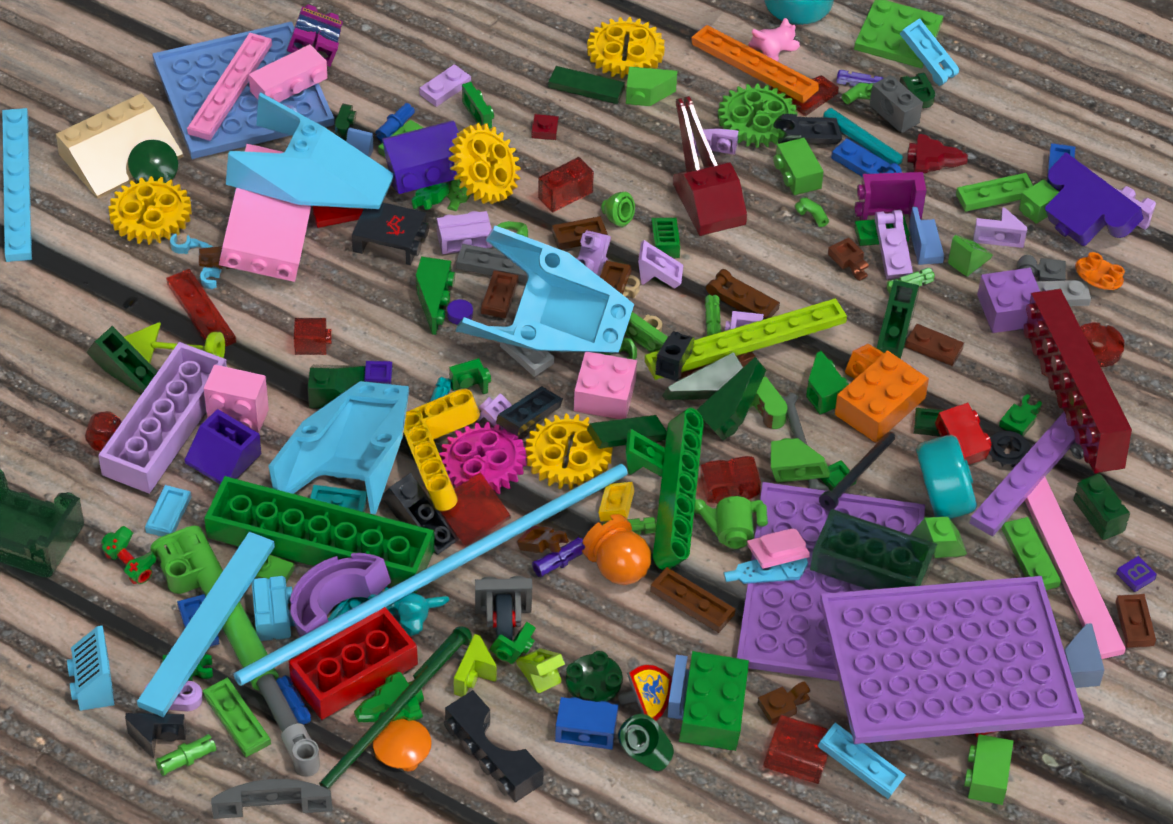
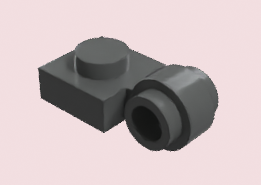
M1023 255L1017 262V269L1031 268L1034 277H1038V281L1066 280V261L1040 258V262L1037 264L1033 256Z

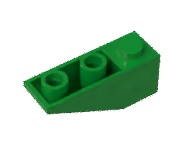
M421 256L416 273V293L432 335H436L438 326L444 324L445 310L443 308L449 305L450 291L448 289L454 286L456 273L451 269L450 260Z

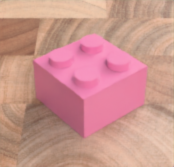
M585 352L574 391V411L615 419H626L636 382L637 360Z
M214 365L204 386L207 418L219 409L259 433L269 410L266 376Z

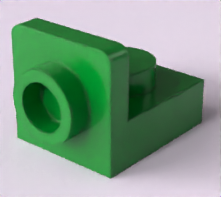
M480 359L449 367V379L452 381L451 388L453 391L478 384L483 395L488 393V383H491V375L489 369L483 367Z

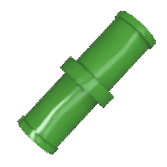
M206 734L204 737L187 745L182 743L178 745L177 750L156 758L155 763L158 770L162 768L160 774L165 776L167 773L184 765L189 767L194 764V760L215 752L216 745L214 741H209L212 737Z

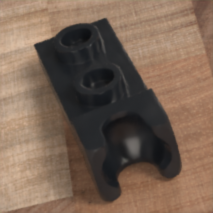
M782 114L773 124L774 128L785 132L783 138L778 139L777 142L779 144L800 138H805L807 143L838 144L842 140L837 118L797 117L796 114Z

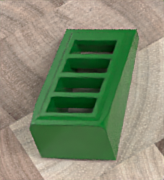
M677 217L651 218L653 246L672 258H680Z

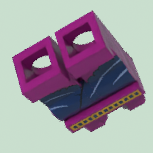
M309 4L305 7L302 6L287 51L293 53L300 49L294 43H300L304 46L313 45L316 51H322L328 55V57L323 58L327 61V66L331 67L338 50V40L343 21L339 20V16L330 12L325 15L317 12L318 10L315 6Z

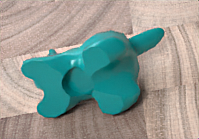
M410 593L386 608L409 636H414L423 630V623L428 617L429 609L441 607L448 603L450 599L448 596L424 598L421 595ZM371 594V595L368 597V600H370L371 598H373V597H375V596H377V595H376V594Z

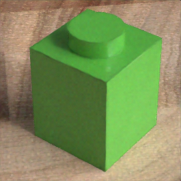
M1043 179L1022 192L1019 210L1024 216L1037 224L1048 217L1045 207L1059 191Z

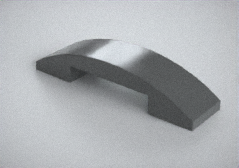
M268 779L249 782L227 789L211 798L213 819L243 817V807L302 803L303 813L332 811L331 790L313 783L292 779Z

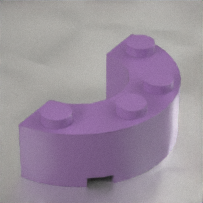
M351 553V558L338 560L336 556L317 564L306 572L295 585L290 597V612L299 638L329 622L327 618L328 613L341 601L352 597L368 598L371 594L378 595L390 584L391 580L384 559L371 554Z

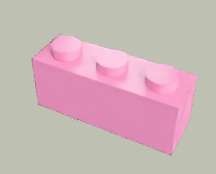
M309 44L250 73V92L257 99H259L261 92L280 103L327 79V61Z

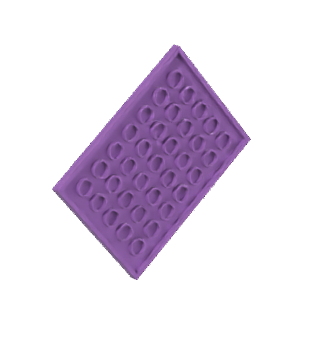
M763 482L760 500L767 506L768 524L764 527L756 524L754 539L787 529H796L806 542V548L810 552V557L807 558L808 566L799 580L748 583L737 658L749 660L748 668L839 681L821 609L820 596L825 593L917 586L920 559H918L910 534L924 519L925 504L844 493L838 499V506L833 511H828L819 503V497L825 492L824 490ZM753 553L751 561L756 559Z
M1042 576L825 593L820 596L821 609L854 744L1082 724L1084 720L1083 711Z

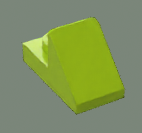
M474 634L454 676V695L460 697L466 695L469 688H474L478 677L493 682L497 680L496 664L480 635Z
M540 648L516 660L518 667L537 693H541L561 683V677L557 668L565 665L560 653Z

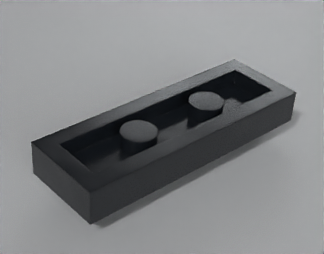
M541 386L499 413L496 424L505 428L507 432L518 436L560 408L563 398Z

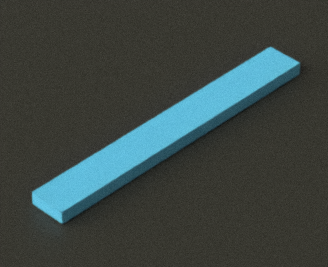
M252 532L247 534L137 700L139 708L161 717L165 716L274 549V541Z

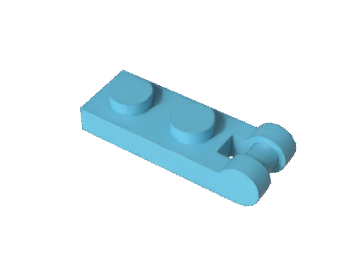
M920 18L900 32L902 38L932 74L933 81L937 85H943L949 77L953 78L959 73L956 63Z

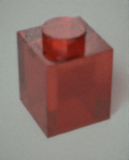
M295 318V355H327V344H332V329H327L326 318Z

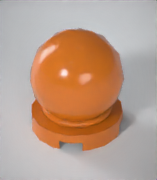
M610 515L611 521L604 525L598 522L588 531L582 541L585 545L582 553L588 560L596 562L602 576L612 583L623 586L636 583L646 575L651 565V550L645 539L632 531L631 523L623 515Z

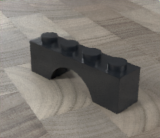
M474 690L445 707L444 725L447 731L452 736L456 735L459 738L466 753L474 755L479 761L482 771L486 775H491L496 780L499 790L504 795H509L516 803L543 785L544 768L527 749L517 751L504 750L496 747L487 739L485 733L490 726V708Z

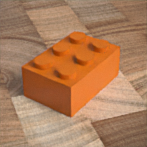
M886 351L837 395L835 415L877 443L926 398L929 378L891 352Z

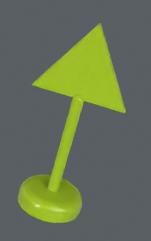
M161 322L124 336L149 363H151L154 348L174 350L178 344L156 342ZM211 332L206 338L205 346L186 344L224 358L225 339L221 332Z

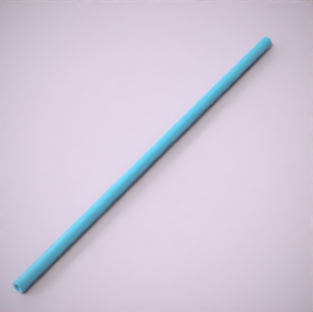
M620 463L234 673L237 684L240 686L380 609L387 607L627 476L626 467Z

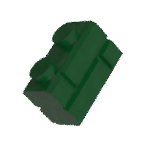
M1096 474L1077 483L1073 501L1102 540L1123 533L1126 530L1130 512L1125 505L1121 504L1122 501L1103 476Z

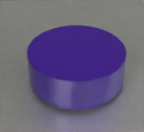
M462 299L452 301L447 307L449 321L458 325L464 317L472 320V304Z

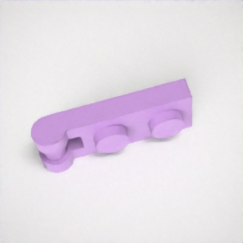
M893 210L892 213L887 214L884 211L875 212V224L886 280L898 279L913 273L902 211ZM893 223L894 228L886 229V224Z

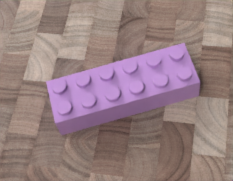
M179 342L100 452L99 461L102 476L150 494L206 413L204 386L214 365L227 367L226 359Z

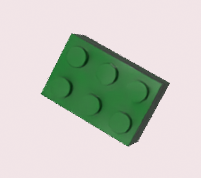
M692 651L679 742L736 751L741 732L749 660Z

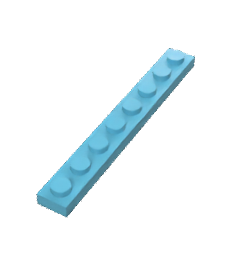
M27 108L2 110L6 262L32 260Z

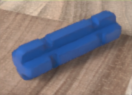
M287 675L278 678L276 681L298 723L308 724L311 721V714L304 707L305 704L296 687L292 686L291 678Z

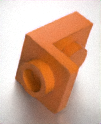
M870 344L853 350L845 373L856 379L884 353Z

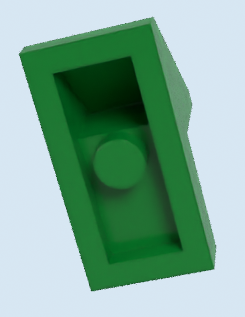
M630 429L627 433L626 443L628 474L632 475L644 467L662 477L665 448Z

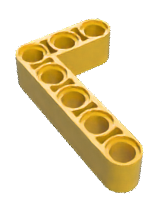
M468 389L457 390L406 412L403 432L432 503L439 511L453 508L458 499L434 439L478 420L480 411L472 392Z

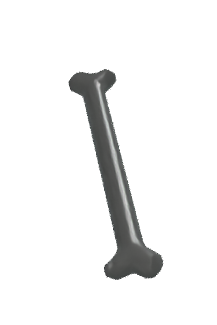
M789 393L786 397L781 396L787 404V417L794 439L798 438L807 445L795 407L798 396L794 393ZM818 478L807 479L809 489L829 491V488L820 483Z

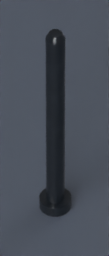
M887 432L831 491H825L819 497V503L825 510L833 511L838 506V499L895 440V433Z

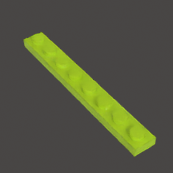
M835 298L694 340L692 353L689 359L686 360L681 372L714 363L733 352L738 356L845 324L847 315ZM659 351L645 355L644 362L654 380L664 378L655 375Z

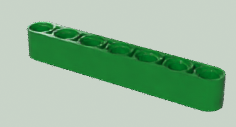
M694 408L686 409L668 423L653 549L654 562L661 570H664L666 567L672 569L686 560L690 554L703 433V418Z

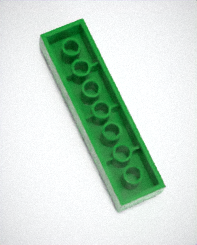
M224 476L204 518L206 535L209 539L240 546L247 534L252 532L274 541L275 547L270 555L311 566H316L336 556L338 560L351 558V553H365L384 559L391 583L387 586L391 587L427 569L434 553V530Z

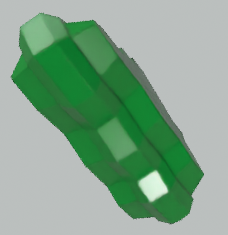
M399 671L388 676L386 683L376 688L374 696L364 700L354 710V716L357 721L376 722L382 711L385 712L413 681L407 682L406 678ZM422 690L413 697L392 721L400 719L412 721L423 718L419 703L424 702Z

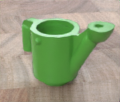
M739 496L727 497L719 501L716 508L713 509L706 505L704 500L695 499L694 512L702 516L718 537L719 542L731 549L743 548L747 545L748 540L754 538V512H756L758 526L764 527L768 524L767 506L761 500L749 501Z

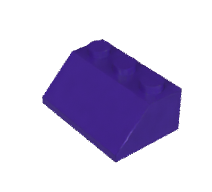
M453 120L382 139L388 170L394 174L391 186L398 194L454 180L457 172L450 170V167L455 164L449 160V157L454 155L449 148L454 146L452 139L457 137L458 129Z

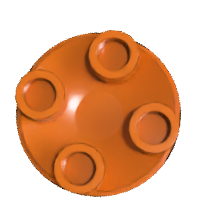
M1090 252L1087 257L1079 259L1075 264L1078 275L1095 287L1115 290L1123 285L1124 268L1103 260V257L1098 253Z
M400 719L391 721L373 741L375 757L390 767L403 769L407 772L413 771L428 756L431 750V736L428 730L415 720Z

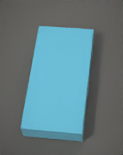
M165 485L146 523V533L162 537L175 532L190 502L191 491Z

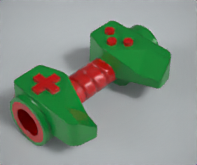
M121 526L115 533L110 532L106 534L101 541L105 556L108 559L112 558L115 560L119 558L126 565L124 572L129 576L132 584H143L148 581L153 572L151 566L156 561L155 554L150 551L146 555L135 559L126 550L133 531L125 526Z

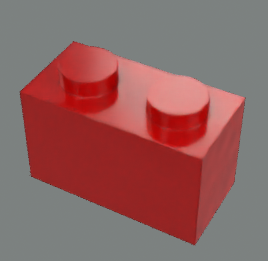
M968 402L939 412L935 425L941 437L945 435L957 437L964 460L967 459L968 465L987 458L991 449V440L987 433H983L980 427L979 416L975 410L971 409Z

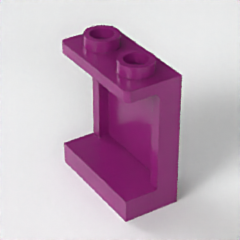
M923 172L863 174L862 184L857 186L859 202H855V216L859 217L860 221L867 220L868 216L875 215V212L884 211L887 214L892 213L893 210H901L902 214H909L910 219L912 207H917L920 220H922L927 191Z

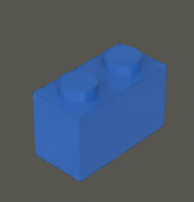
M561 697L556 722L555 742L613 750L618 705L606 701L594 702L576 697Z

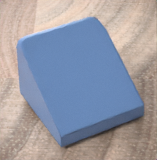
M353 128L348 129L346 142L370 157L373 152V133Z

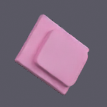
M787 529L747 541V546L762 569L810 557V552L806 548V542L796 529Z

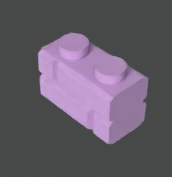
M472 211L468 214L445 215L444 217L437 218V236L442 254L460 252L462 244L492 248V245L486 241L488 234L492 230L487 211Z

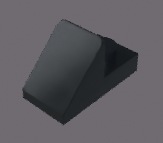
M126 713L125 715L128 734L152 758L155 756L156 739L165 741L186 740L187 729L184 714H165L164 717L151 713Z

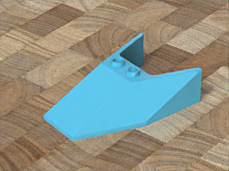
M260 92L256 126L292 135L293 137L283 153L229 151L226 185L297 205L380 209L394 178L392 172L327 128Z
M494 226L488 234L486 241L525 271L528 276L513 324L508 327L487 326L464 317L457 325L455 331L536 351L619 353L634 303L570 253Z
M360 381L305 419L268 466L273 489L294 494L321 475L359 479L365 481L370 513L376 514L403 437L409 386Z

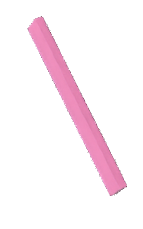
M1044 477L1024 501L1082 627L1088 623L1093 625L1101 659L1123 655L1126 648L1047 479Z

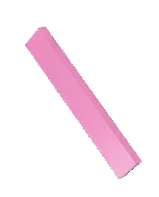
M253 33L248 34L187 128L189 135L211 141L249 82V74L256 71L271 48V38Z

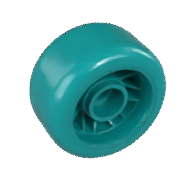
M764 0L769 12L779 20L783 21L784 18H787L790 24L805 25L823 19L830 12L834 0Z
M945 435L917 445L916 454L934 516L953 519L974 512L977 508V503L971 484L973 479L967 459L964 460L957 437Z

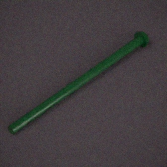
M459 626L453 629V633L413 675L414 681L385 712L382 711L377 721L319 782L320 786L330 789L462 644L470 645L472 633L468 628Z

